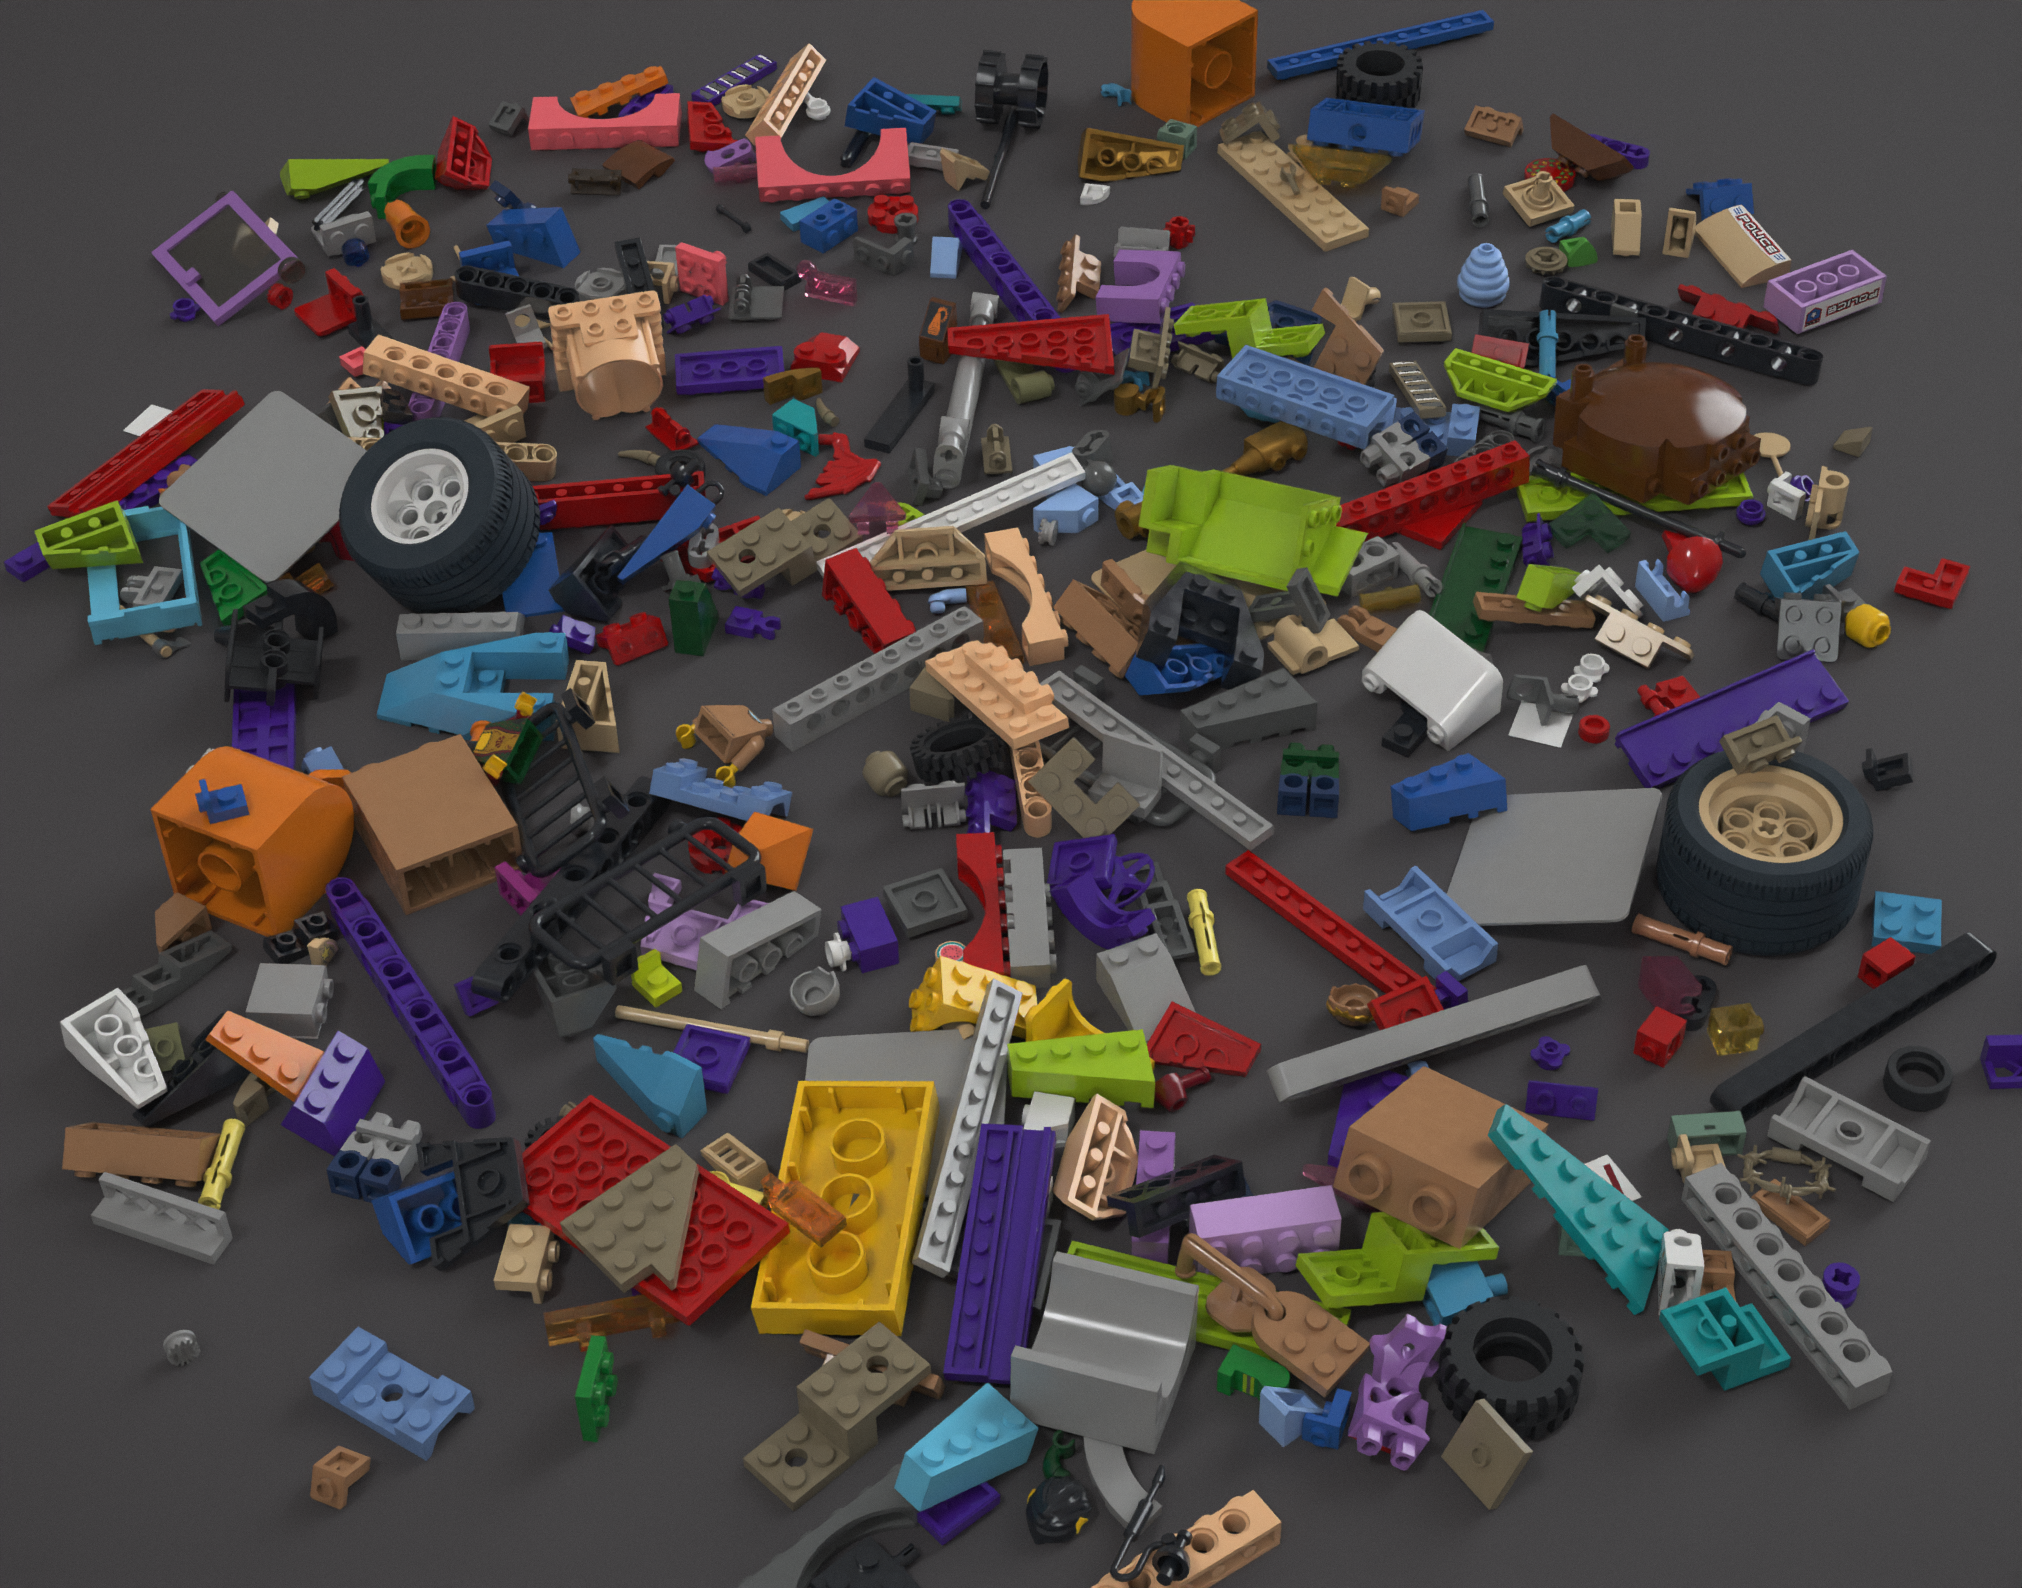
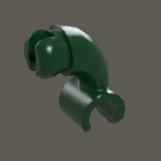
M1062 1430L1054 1433L1053 1445L1045 1454L1042 1467L1045 1479L1054 1476H1071L1070 1471L1063 1468L1060 1459H1068L1074 1455L1075 1439H1071L1067 1445H1060L1064 1439V1432Z

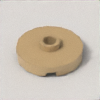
M738 85L728 89L725 92V96H722V108L729 116L736 118L756 117L769 93L760 86H757L758 89L752 88V85Z

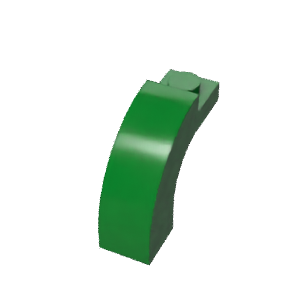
M415 155L400 158L387 163L374 172L368 181L372 208L376 209L378 219H386V214L384 213L386 205L393 202L401 194L415 190H435L437 184L435 179V155Z

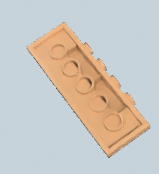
M978 640L971 641L954 650L939 653L936 657L925 661L926 671L1014 750L1069 728L1068 717L1052 704L1054 693L1048 684L1040 685L1036 674L1033 671L1026 673L1018 658L1011 660L1002 645L996 647L991 642L982 644Z

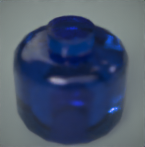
M349 239L341 247V252L347 265L359 267L368 262L370 257L369 251L362 239Z

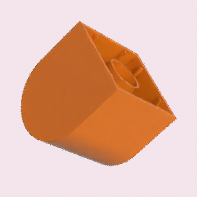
M1133 0L1131 5V93L1133 101L1141 109L1166 123L1173 119L1199 127L1254 97L1258 10L1240 0Z
M230 746L216 748L203 756L150 809L174 894L178 892L206 906L207 912L210 915L266 937L290 931L294 927V920L302 918L326 892V885L331 880L337 878L344 865L354 830L352 801L343 788ZM206 779L209 792L242 784L250 815L210 824L207 811L202 813L199 811L195 795L201 792L199 780Z

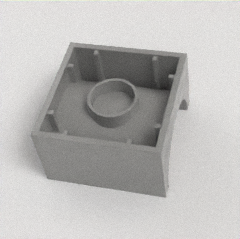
M1057 1251L1052 1261L1051 1282L1043 1319L1032 1349L1015 1345L1011 1354L1010 1403L1034 1424L1155 1454L1195 1349L1199 1285Z

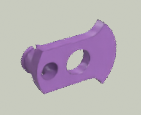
M743 138L719 150H708L704 161L711 173L720 175L724 169L741 161L744 164H749L748 158H751L752 162L755 161L756 153L751 143ZM734 153L732 157L724 159L726 155Z

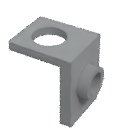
M530 304L506 313L517 343L542 342L543 348L547 347ZM521 314H526L530 317L529 323L524 327H519L515 324L516 317Z

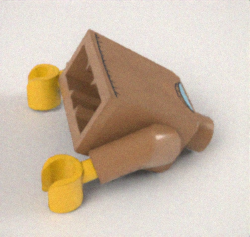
M743 705L701 706L699 715L692 720L693 724L691 726L682 724L676 729V737L678 742L681 743L682 748L688 749L694 746L696 743L694 734L696 733L725 764L731 763L730 766H721L716 770V779L724 780V786L733 788L736 785L734 774L738 770L742 772L760 754L764 748L765 738L773 733V724L769 719H759L748 707Z

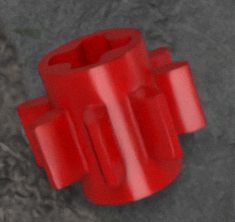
M1176 216L1171 218L1170 222L1165 223L1163 230L1170 231L1171 247L1182 249L1187 247L1189 243H1193L1195 225H1189V220L1186 217Z

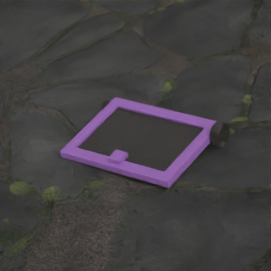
M233 190L229 193H219L215 198V204L151 252L157 261L189 296L200 305V308L217 326L224 323L280 278L287 284H294L300 281L305 274L304 264Z

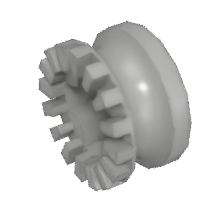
M1043 518L1039 530L1042 531L1038 532L1039 544L1049 542V545L1054 546L1058 534V521L1048 522L1047 519Z
M190 1330L173 1332L167 1336L163 1343L168 1361L172 1365L175 1364V1366H178L179 1363L183 1366L184 1362L189 1364V1360H196L195 1357H198L200 1353L195 1333Z

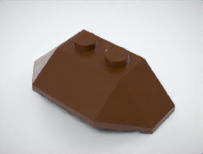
M1552 113L1550 116L1552 149L1559 155L1557 160L1567 168L1572 165L1576 167L1575 172L1583 178L1587 179L1590 176L1597 181L1618 179L1633 170L1634 166L1625 156L1556 114Z

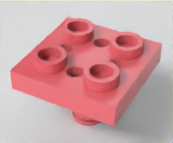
M683 242L679 243L675 247L680 291L696 297L710 295L714 303L723 306L729 301L725 255L720 251L712 253Z

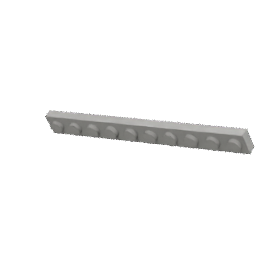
M1057 671L1039 683L1040 685L1048 684L1054 693L1052 704L1100 741L1103 742V735L1106 731H1110L1162 748V786L1250 851L1274 834V827L1270 822L1061 671Z
M994 978L986 987L912 1264L941 1278H944L951 1269L972 1188L981 1123L988 1124L1007 1055V1044L1010 1043L1023 994Z

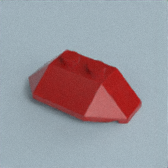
M455 116L451 118L438 151L435 179L441 184L457 190H487L490 182L492 157L484 142L478 136L477 128Z

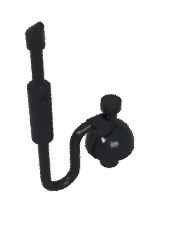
M694 459L685 466L677 461L670 470L671 480L664 486L661 485L657 488L660 494L665 497L669 491L672 496L678 498L681 494L680 487L685 488L687 484L691 486L695 483L692 474L700 468L699 464ZM707 481L696 489L697 492L702 493L709 486H715L719 490L718 496L711 501L715 505L724 497V488L718 481Z
M1159 1465L1146 1498L1138 1502V1506L1123 1533L1125 1540L1110 1568L1111 1577L1116 1581L1128 1582L1137 1578L1141 1574L1150 1554L1155 1550L1157 1552L1152 1558V1565L1158 1572L1156 1579L1160 1584L1168 1586L1172 1580L1182 1581L1189 1574L1190 1557L1184 1548L1190 1545L1193 1536L1184 1529L1180 1530L1176 1537L1173 1533L1164 1534L1161 1537V1541L1153 1542L1144 1549L1133 1571L1127 1574L1118 1573V1569L1131 1543L1138 1540L1154 1508L1152 1501L1158 1489L1163 1486L1166 1480L1164 1465Z

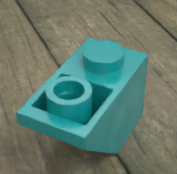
M793 398L772 414L773 431L781 432L798 440L800 450L816 457L819 455L815 409Z

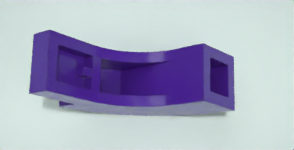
M1089 871L1071 874L1049 891L1069 922L1090 941L1108 950L1137 940L1148 932L1147 926L1156 920L1150 908L1129 912L1113 905L1103 895Z

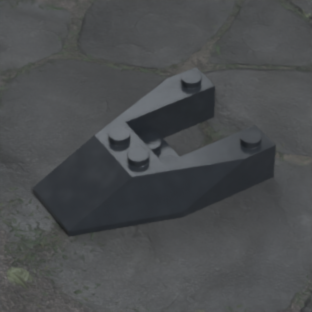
M1180 561L1143 605L1136 658L1164 667L1177 641V636H1181L1225 652L1221 688L1230 690L1259 678L1263 670L1264 650L1243 593L1236 581L1206 572Z

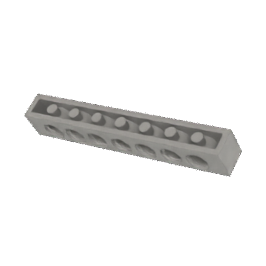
M963 606L772 709L775 737L794 752L910 688L924 669L926 660L936 657L939 653L959 648L967 642L978 640L984 644L983 620L966 606Z
M1722 1163L1687 1176L1681 1198L1683 1203L1722 1251H1731L1735 1268L1847 1408L1851 1410L1887 1394L1893 1371L1886 1358L1880 1356L1871 1346L1866 1334L1853 1324L1843 1306L1839 1302H1835L1830 1296L1821 1279L1813 1275L1807 1268L1799 1252L1789 1246L1782 1237L1779 1228L1775 1224H1771L1762 1213L1757 1201L1751 1199L1744 1191L1738 1178L1734 1174H1730Z

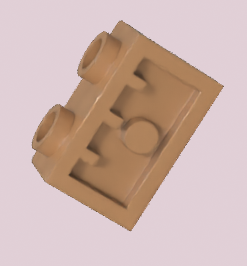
M1476 105L1464 129L1466 136L1507 147H1512L1517 134L1522 135L1524 131L1522 117L1514 113H1503L1495 111L1491 107Z

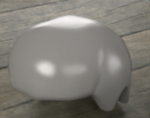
M820 966L813 971L803 972L796 977L789 990L793 1006L799 1012L808 1016L826 1014L836 1006L840 998V986L834 971L829 973Z

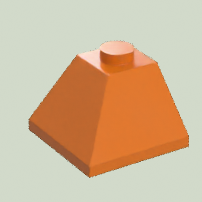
M753 812L739 834L755 845L760 851L762 858L760 863L765 866L766 884L797 891L814 829ZM732 845L728 864L735 868L748 860V856Z

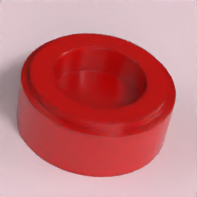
M1588 715L1580 720L1578 735L1582 740L1597 744L1608 739L1610 723L1604 717Z

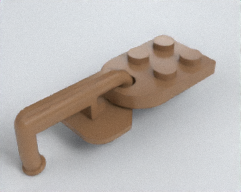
M1189 1233L1184 1237L1177 1259V1266L1175 1267L1176 1276L1182 1279L1193 1277L1196 1273V1267L1193 1264L1195 1259L1223 1280L1207 1297L1205 1308L1208 1315L1228 1331L1252 1332L1256 1344L1262 1351L1324 1398L1368 1352L1370 1343L1307 1296L1292 1291L1276 1292L1275 1285L1255 1269L1239 1267L1196 1234Z

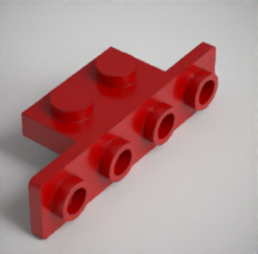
M1680 284L1677 288L1682 301L1696 305L1692 312L1693 315L1746 329L1749 324L1777 334L1779 331L1778 320L1770 312L1755 311L1745 303L1727 301L1722 295L1705 293L1694 285L1685 286Z

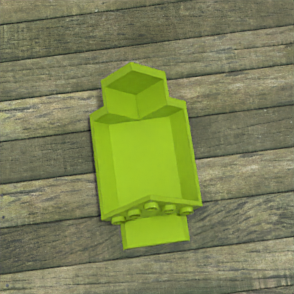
M1168 465L1147 470L1139 527L1150 529L1146 552L1165 556L1166 563L1177 565L1180 561H1183L1212 574L1288 591L1286 586L1296 569L1307 567L1320 593L1338 597L1368 535L1365 532L1336 526L1342 514V507L1340 506L1341 497L1215 469L1201 472Z

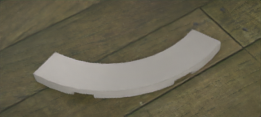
M1084 1437L1086 1466L1092 1484L1097 1488L1100 1496L1105 1501V1506L1109 1512L1126 1528L1138 1506V1502L1145 1499L1148 1493L1141 1487L1130 1470L1123 1452V1446ZM1154 1499L1152 1501L1154 1508L1141 1534L1162 1514V1505Z

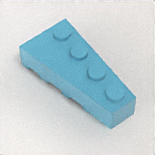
M986 1383L905 1453L894 1489L921 1512L1026 1463L1038 1427L989 1383Z

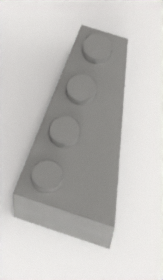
M1042 848L1003 849L1005 911L1007 916L1011 978L1033 984L1036 988L1051 987L1050 974H1057L1056 954L1049 953V950H1055L1054 930H1048V926H1053L1052 906L1046 907V903H1051V896L1049 892L1050 883H1044Z

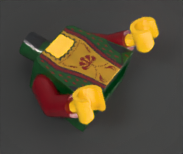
M522 692L516 700L514 708L517 711L515 716L505 721L489 723L485 726L478 741H470L467 744L493 787H496L500 781L521 785L544 738L530 721L533 706L537 699L525 692Z

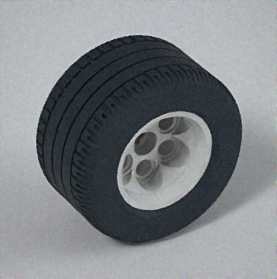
M431 417L410 422L389 432L371 446L360 458L348 477L342 492L339 508V527L345 547L352 559L398 603L421 614L466 613L478 607L480 608L489 601L491 602L494 598H497L523 572V569L532 557L538 540L540 508L536 493L526 475L485 431L460 419Z

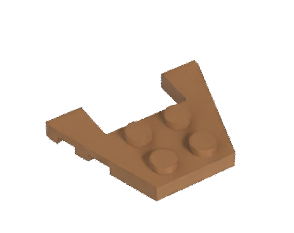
M1325 287L1311 311L1336 326L1314 368L1366 385L1384 350L1362 325L1359 326L1349 315L1347 308L1343 304L1340 305L1332 296L1333 293ZM1291 356L1287 357L1289 360L1301 363Z

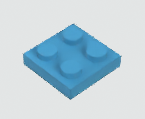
M1875 891L1871 946L1875 947L1892 937L1911 952L1934 953L1941 948L1942 900Z

